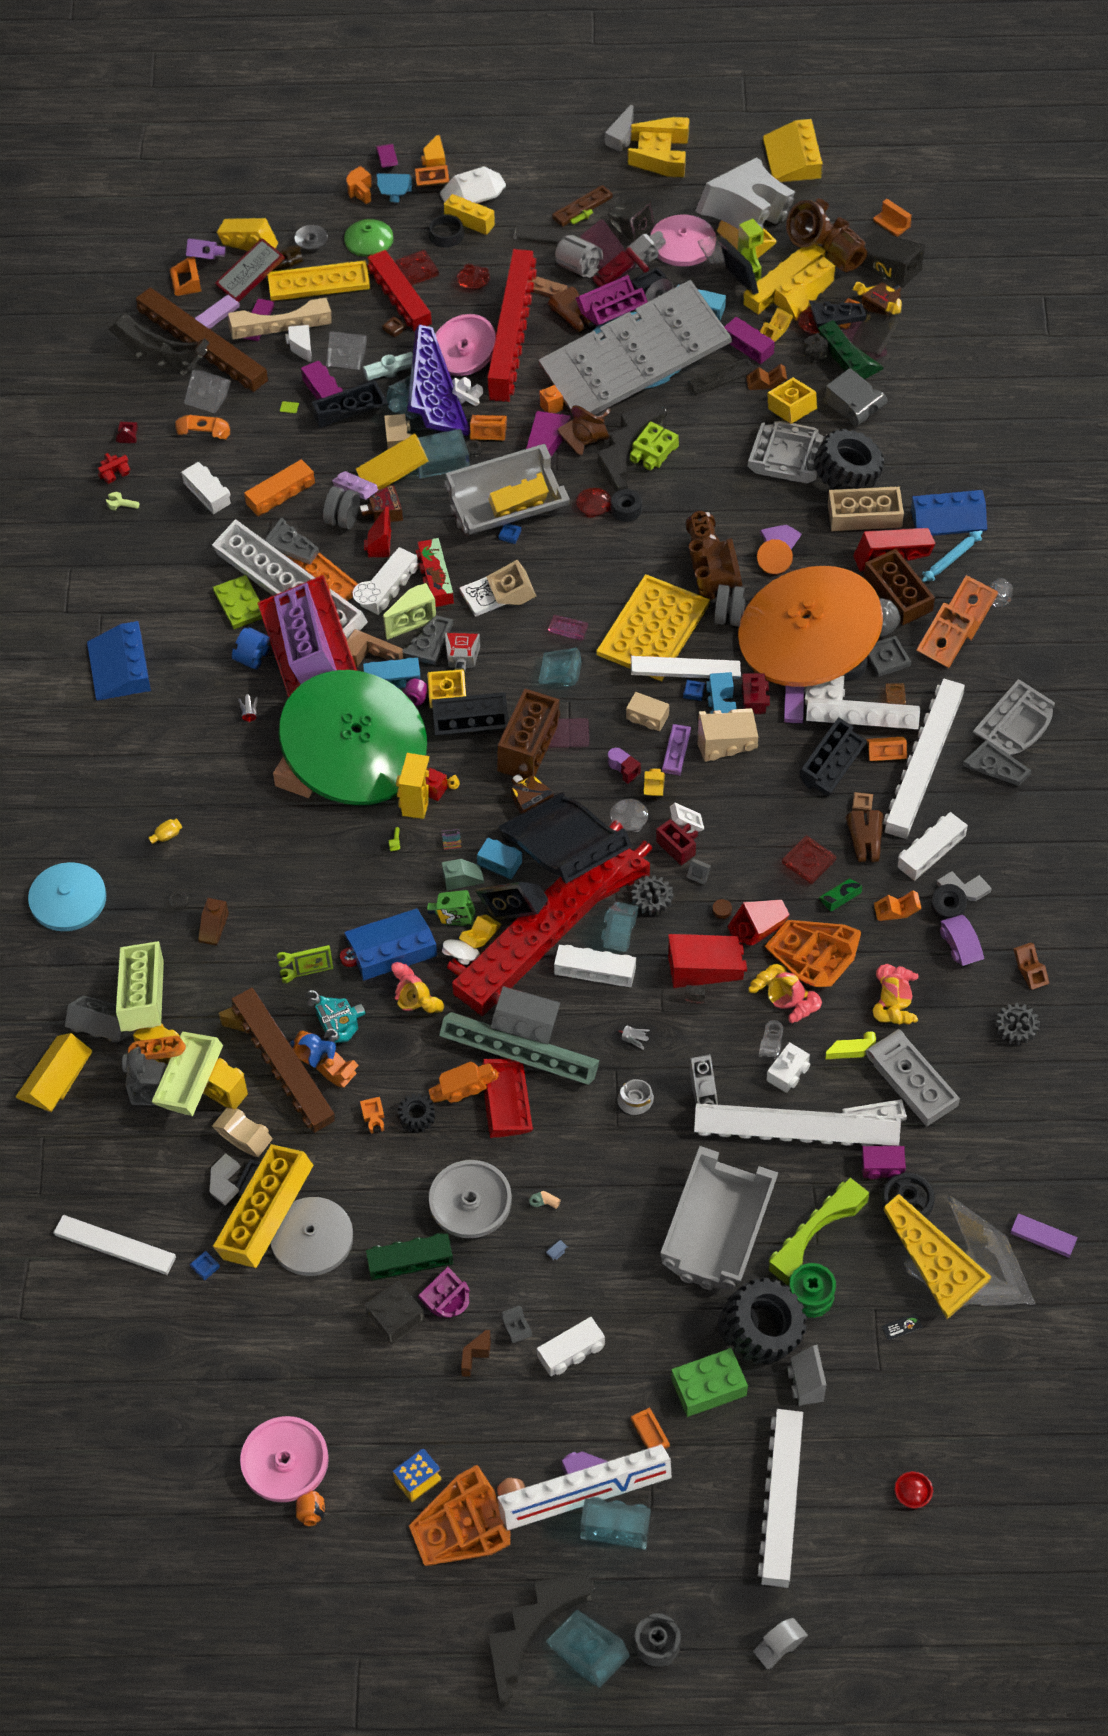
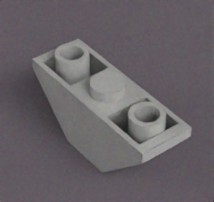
M711 1055L690 1058V1078L695 1102L697 1104L718 1105Z

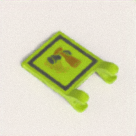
M329 945L292 954L285 952L277 954V959H285L278 962L280 967H286L291 962L293 964L294 970L287 968L280 970L281 976L288 975L287 977H282L283 983H289L295 977L333 969Z

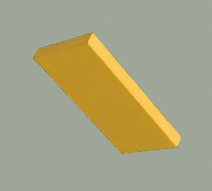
M413 434L356 468V471L360 478L376 484L378 490L427 463L428 459L417 435Z

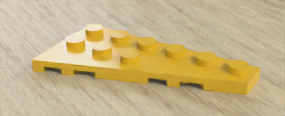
M900 1194L884 1206V1212L947 1319L991 1280V1276Z

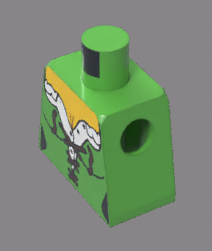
M468 890L445 892L438 895L437 903H428V914L438 915L442 924L473 927L475 908Z

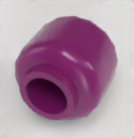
M420 679L409 680L403 690V693L415 706L423 704L429 692L427 684Z

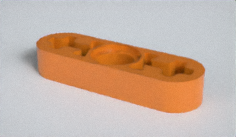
M169 1036L136 1041L129 1046L128 1053L134 1048L140 1047L141 1054H145L146 1059L156 1060L180 1056L185 1051L186 1045L179 1036ZM161 1045L160 1050L153 1053L154 1047Z

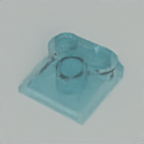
M578 648L544 653L538 682L540 684L562 683L566 687L576 684L582 664Z

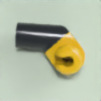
M437 770L447 775V785L449 788L456 789L459 787L460 781L455 773Z

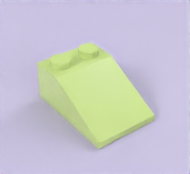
M426 583L409 589L383 615L387 640L425 626L436 616L435 598Z

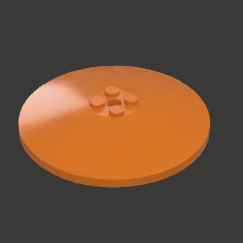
M813 566L798 569L773 580L753 597L740 621L739 644L748 665L756 673H765V679L768 681L792 687L813 686L829 682L855 668L874 648L883 625L881 603L871 584L852 571L833 566ZM805 615H811L807 619L803 618Z

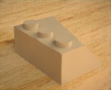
M736 709L728 713H721V710L714 711L713 714H706L705 711L699 712L698 747L705 762L758 748V733L752 709Z

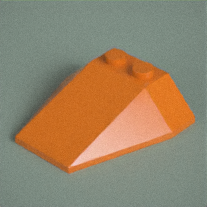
M787 920L765 945V948L791 973L796 975L800 981L814 987L832 986L854 961L861 931L843 924Z
M477 1465L457 1475L409 1525L425 1566L489 1556L510 1545V1530L507 1531L500 1517L495 1491Z

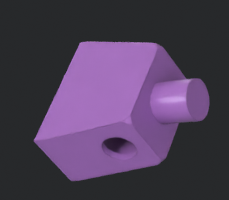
M188 239L186 256L215 259L216 256L224 257L225 247L217 246V242ZM206 247H210L209 253L205 251Z

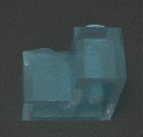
M615 902L612 907H609V911H606L604 922H607L606 930L603 929L601 941H604L603 947L627 951L632 929L636 924L639 906Z

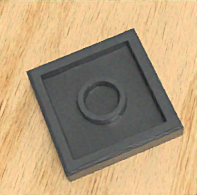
M896 636L876 642L874 648L867 656V660L877 677L911 666V661Z

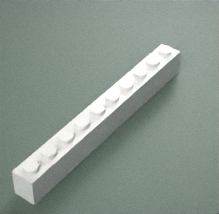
M943 679L942 684L937 685L935 691L936 699L931 700L929 706L931 711L926 713L923 722L925 726L921 727L918 733L920 739L915 741L912 752L914 754L913 756L909 755L906 765L908 769L903 770L901 776L903 782L901 785H897L895 791L897 797L891 800L889 806L890 814L886 813L883 822L886 825L885 833L907 839L962 700L964 684Z
M696 1103L694 1132L704 1136L711 1135V1133H719V1136L730 1137L731 1134L739 1135L740 1138L759 1136L760 1139L764 1140L779 1137L782 1141H792L793 1138L807 1143L812 1142V1140H821V1143L832 1144L833 1141H837L843 1145L862 1143V1146H874V1144L899 1146L901 1120L900 1117Z

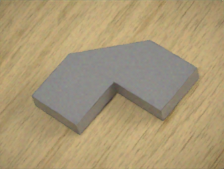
M953 871L937 880L939 887L944 884L959 886L970 901L981 899L989 894L992 889L980 875L966 884Z
M226 1153L211 1167L210 1193L223 1205H226L239 1192L238 1188L229 1182L228 1179L241 1167L238 1162Z

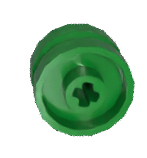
M807 1263L794 1270L790 1277L789 1291L798 1296V1302L802 1303L804 1307L802 1313L806 1314V1317L815 1318L824 1315L832 1307L836 1291V1281L834 1275L827 1267L817 1263Z

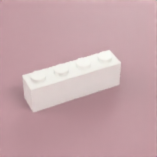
M399 547L370 581L381 587L382 595L380 599L373 604L366 605L360 603V606L377 615L382 610H385L390 600L397 596L399 589L406 585L409 577L418 570L417 555Z
M951 812L945 817L942 816L933 828L929 827L920 839L914 840L909 849L903 850L899 854L898 868L915 881L966 836L968 825Z
M559 945L554 963L555 975L625 987H632L636 969V958L630 955H618L608 951H594L590 948H576L571 945Z

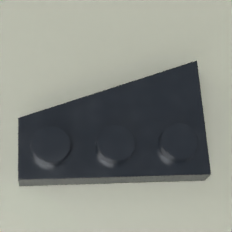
M809 300L808 305L817 329L832 320L837 325L866 320V313L862 303L841 302L840 304H830V301L815 303V300Z

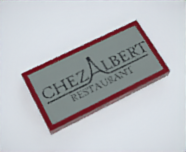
M262 238L215 284L224 293L240 302L285 258Z

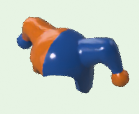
M299 1031L296 1038L290 1042V1046L299 1060L316 1068L323 1054L327 1053L326 1066L332 1067L334 1065L333 1058L336 1052L334 1042L321 1040L316 1034L306 1031Z

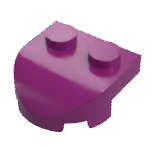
M446 1267L417 1297L434 1315L442 1318H451L461 1314L468 1307L470 1290L465 1281L462 1282L449 1267Z

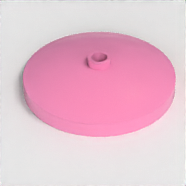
M692 215L667 217L657 223L651 232V235L657 231L663 233L666 243L658 250L659 255L657 258L673 266L685 267L702 263L712 255L716 246V235L712 226L705 220Z
M465 314L454 317L443 324L435 334L449 374L452 376L473 374L486 366L492 359L496 332L491 323L482 316Z
M277 1417L262 1423L248 1436L241 1451V1469L248 1486L260 1497L274 1502H291L297 1500L303 1494L313 1491L321 1483L328 1467V1450L323 1436L311 1423L296 1417Z

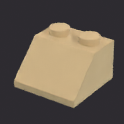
M518 560L486 576L498 604L521 605L536 597L529 577Z

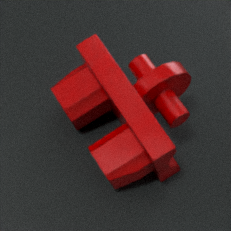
M108 453L104 454L105 460L100 462L102 466L98 468L100 479L103 478L107 484H110L116 480L115 472L119 471L122 477L130 474L126 455L118 458L117 455L111 457Z

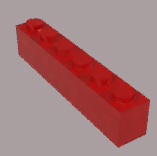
M383 250L368 256L367 268L369 273H373L377 284L382 286L384 294H387L392 305L397 307L399 315L404 317L407 326H410L415 331L418 325H431V312L388 252Z

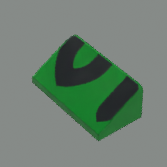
M848 879L820 896L819 899L832 912L861 894L862 886L854 880Z

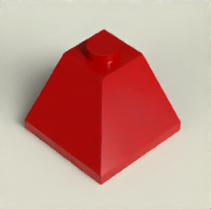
M389 507L384 508L369 530L368 539L364 540V550H368V557H390L391 524Z

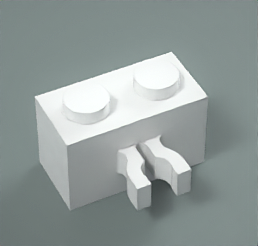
M789 1042L767 1071V1081L787 1093L791 1087L794 1088L797 1085L799 1076L802 1073L805 1074L809 1069L810 1054Z

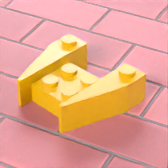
M671 117L631 124V141H639L638 149H628V165L668 177H684L686 152L671 151V144H688L689 118Z

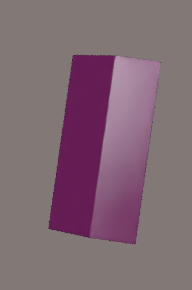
M628 275L575 298L581 313L597 326L648 302L643 288L634 290Z

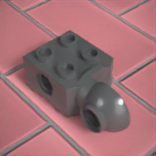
M136 1047L128 1054L123 1055L122 1068L123 1072L127 1073L126 1089L131 1105H155L152 1103V1100L168 1064L157 1062L153 1059H146L145 1054H141L140 1047Z

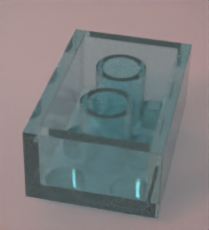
M461 429L418 438L428 459L427 463L416 469L419 479L470 466L469 453Z
M598 1497L585 1498L580 1523L581 1539L646 1550L650 1530L651 1509L641 1504L630 1506L625 1505L621 1501L606 1502Z

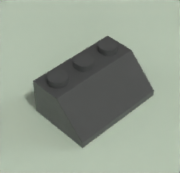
M503 986L491 1028L549 1044L561 1002Z
M83 995L68 1004L65 1027L71 1028L73 1032L90 1033V1036L96 1038L105 1037L110 1042H120L130 1032H121L116 1014L117 1004Z

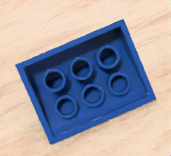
M138 621L120 624L87 641L97 701L151 691Z
M417 908L344 932L363 981L391 972V966L395 962L409 966L437 956L436 942L430 928Z

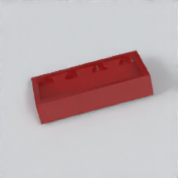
M483 1059L481 1065L488 1063L499 1073L497 1080L486 1084L487 1089L484 1090L490 1138L531 1132L533 1128L523 1063L512 1059Z

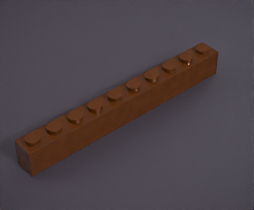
M151 287L136 297L137 309L141 314H145L152 322L159 324L163 330H167L175 338L180 339L187 347L194 349L197 354L202 355L210 363L215 364L221 371H225L232 379L239 381L245 388L255 392L268 381L267 369Z

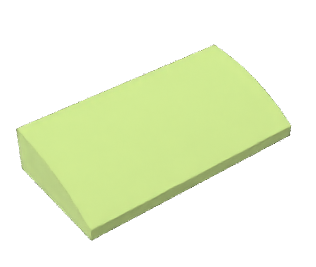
M182 1032L180 1038L186 1045L185 1051L180 1056L171 1057L152 1103L171 1111L193 1116L223 1045L217 1037Z

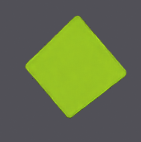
M283 401L280 412L297 413L299 403Z

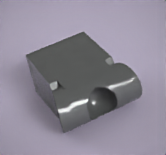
M849 368L826 386L824 402L845 418H848L854 427H858L867 420L868 416L884 407L888 403V399L883 392L873 389L868 382Z

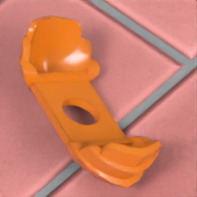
M185 415L175 421L178 435H186L189 430L212 432V436L219 439H227L230 435L228 423L221 418ZM199 421L207 422L203 427L197 425Z

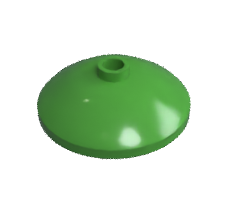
M364 219L352 224L346 230L344 241L350 252L358 256L368 257L383 250L387 251L393 243V232L382 221Z

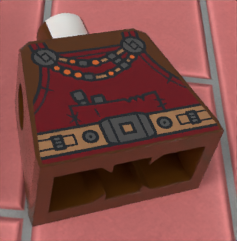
M394 485L378 490L368 498L369 504L360 506L361 515L372 514L374 522L385 507H389L390 522L403 521L402 507Z

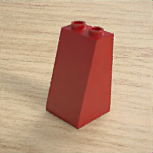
M668 934V960L673 988L744 979V972H747L746 960H742L741 955H744L743 944H739L738 936Z

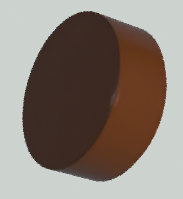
M719 899L713 904V914L715 917L726 919L731 915L732 905L728 900Z

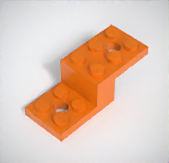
M966 575L950 604L943 603L917 651L949 668L966 638L972 640L997 597L998 591ZM972 595L978 597V601L975 604H969V598ZM940 639H946L947 643L943 648L937 646V642Z

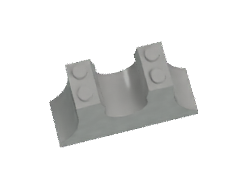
M755 158L707 182L696 212L700 215L720 219L739 229V224L754 218L763 229L764 220L777 224L786 219L788 208L794 201L795 191L771 176L764 168L762 161Z

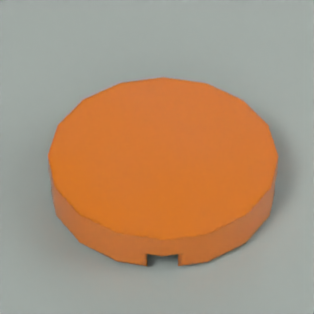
M772 539L760 546L757 562L759 567L767 574L779 575L786 572L791 566L793 554L786 542Z

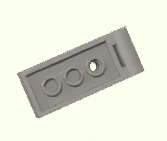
M896 1030L866 1049L867 1057L872 1063H875L874 1067L926 1127L958 1107L960 1098L901 1030Z

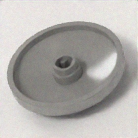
M464 1160L449 1165L436 1176L429 1192L430 1211L436 1223L446 1232L461 1238H478L492 1233L504 1223L509 1215L512 1204L511 1188L503 1173L493 1165L478 1160Z
M307 1197L296 1200L292 1203L270 1243L272 1252L285 1269L303 1276L325 1274L338 1267L351 1250L353 1229L349 1216L338 1204L325 1198Z

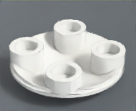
M451 939L443 943L442 952L445 955L458 958V961L462 964L468 965L470 961H475L480 956L476 948L474 949L463 941Z

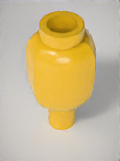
M177 818L175 820L169 819L160 824L155 829V834L148 837L151 844L158 840L161 842L168 841L179 834L182 826Z

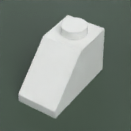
M309 325L288 327L289 334H286V343L290 344L291 351L306 361L311 362Z

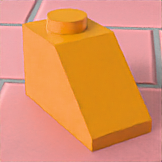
M436 135L423 149L424 156H421L422 166H426V168L446 165L440 135Z

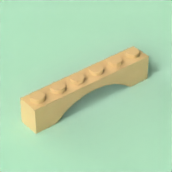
M327 298L310 300L301 308L282 315H259L247 311L228 313V325L232 339L289 331L288 327L309 325V327L331 324V310Z

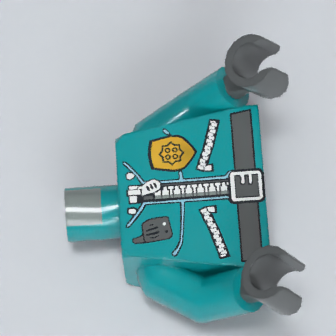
M310 990L305 996L309 998L307 1001L309 1006L316 1004V1014L325 1032L324 1038H328V1041L334 1043L348 1042L358 1029L356 1018L366 1015L362 1004L351 1008L345 998L338 999L319 996L314 990Z

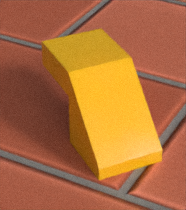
M777 308L771 322H764L760 332L776 342L786 332L793 316Z
M487 914L477 916L472 929L462 932L459 939L474 949L482 947L500 928L501 923L495 921Z

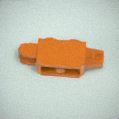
M468 1062L442 1073L439 1077L440 1083L429 1089L430 1098L434 1103L448 1100L450 1103L459 1102L465 1097L476 1095L480 1091L487 1089L486 1084L497 1080L499 1073L488 1063L478 1067L475 1063Z

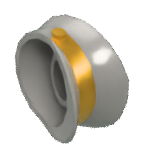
M638 1079L624 1083L618 1095L619 1107L631 1115H639L646 1112L654 1100L650 1085Z

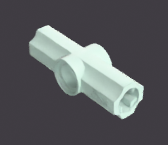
M409 352L396 357L386 355L380 362L364 366L363 371L366 380L369 381L382 376L392 378L397 375L398 371L411 368L413 353Z

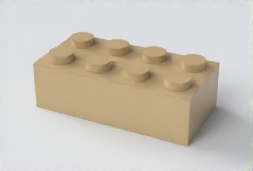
M900 487L829 490L828 510L831 531L902 528L904 512Z

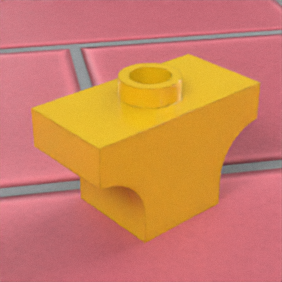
M661 769L645 771L644 795L663 796L664 772H661Z

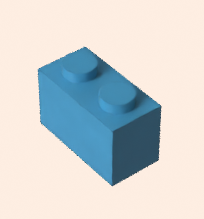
M487 838L477 854V863L483 868L512 879L522 863V852L515 847L504 845L498 840Z

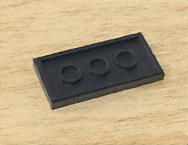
M725 238L719 240L726 269L753 295L759 293L752 264Z

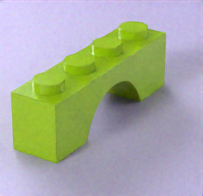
M753 218L739 224L738 251L752 264L755 279L758 281L761 279L762 267L757 259L755 247L763 243L764 230Z

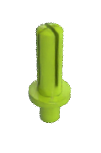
M592 209L588 211L583 210L582 214L570 220L571 224L574 225L585 218L589 219V215L593 214Z

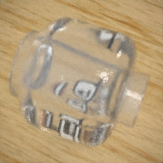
M999 578L990 584V588L998 591L993 605L1003 607L1011 602L1013 586L1010 582Z

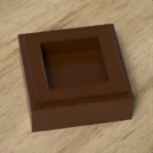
M393 317L382 327L385 332L395 338L406 329V324Z

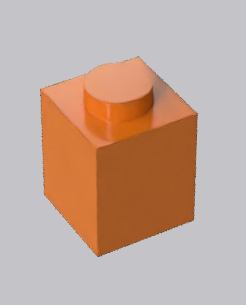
M555 385L540 391V406L545 412L554 414L563 410V395Z

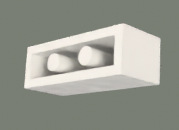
M197 462L182 471L183 483L213 514L231 504L229 490L220 484L217 477H213L206 466L203 467Z
M589 1317L538 1347L537 1357L550 1376L559 1375L566 1371L567 1367L573 1363L578 1364L582 1362L585 1356L590 1353L599 1352L605 1345V1336L593 1318Z

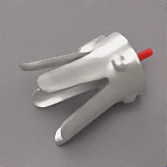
M249 694L245 696V705L242 704L240 698L238 699L244 721L250 722L256 719L258 697L255 698L252 706Z
M628 1025L624 1028V1031L619 1030V1032L623 1033L622 1040L633 1043L644 1050L642 1044L635 1039L648 1041L649 1038L645 1036V1032L650 1030L634 1029Z

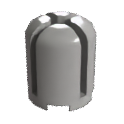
M567 235L558 243L555 257L558 265L583 277L590 278L599 270L597 266L599 260H603V252L601 248L574 235Z

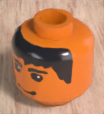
M310 1491L297 1499L296 1517L304 1525L314 1526L324 1518L325 1501L319 1493Z

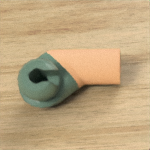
M545 1191L533 1194L529 1198V1203L533 1207L548 1204L556 1209L561 1201Z

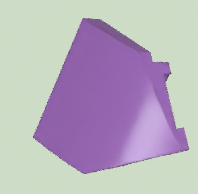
M788 525L771 527L760 531L764 543L772 539H778L786 542L791 549L802 535Z

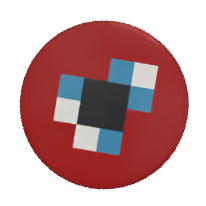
M351 948L344 949L340 954L341 963L347 967L357 965Z

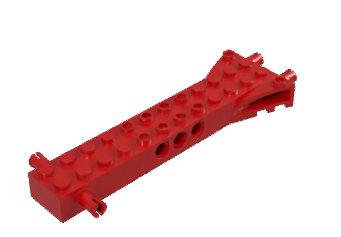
M614 820L609 826L616 831L623 828L617 820ZM643 841L634 851L629 848L568 883L563 882L560 876L544 892L548 901L538 914L518 917L467 968L455 958L452 959V962L448 963L447 969L458 976L452 982L453 995L481 1016H484L495 1004L497 1005L503 986L512 988L597 902L620 891V888L627 884L629 886L634 884L635 880L643 876L644 878L645 876H650V862L645 860L644 857L652 850V846L649 843L645 846L647 841Z

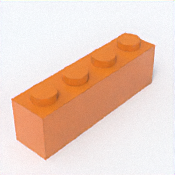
M302 459L244 492L247 506L257 516L268 512L302 490L311 487L315 483L314 471Z

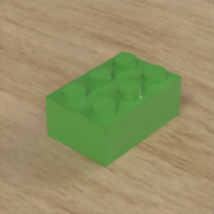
M732 1348L672 1369L671 1380L687 1417L747 1396L748 1385Z

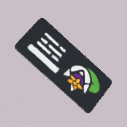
M915 1313L882 1325L887 1339L891 1340L921 1329L923 1326Z

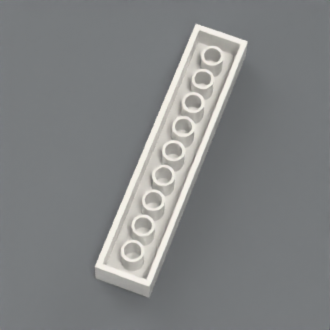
M236 519L212 544L216 553L272 596L315 578ZM330 589L346 639H348L354 629L360 631L367 624V620L360 610Z

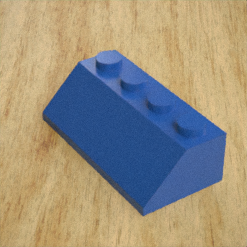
M983 490L912 497L911 514L915 529L929 528L932 536L980 530L987 531L986 502Z

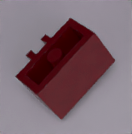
M765 673L742 674L743 709H752L753 714H766V707L770 706V696L766 695V692H769V682L765 681Z
M669 819L656 829V842L682 866L696 855V842L693 839L698 837V831L695 830L692 833H687L691 830L689 823L682 830L672 819Z

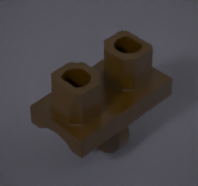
M290 246L287 249L280 250L279 252L285 259L274 269L278 270L287 266L291 268L294 264L303 262L300 246Z

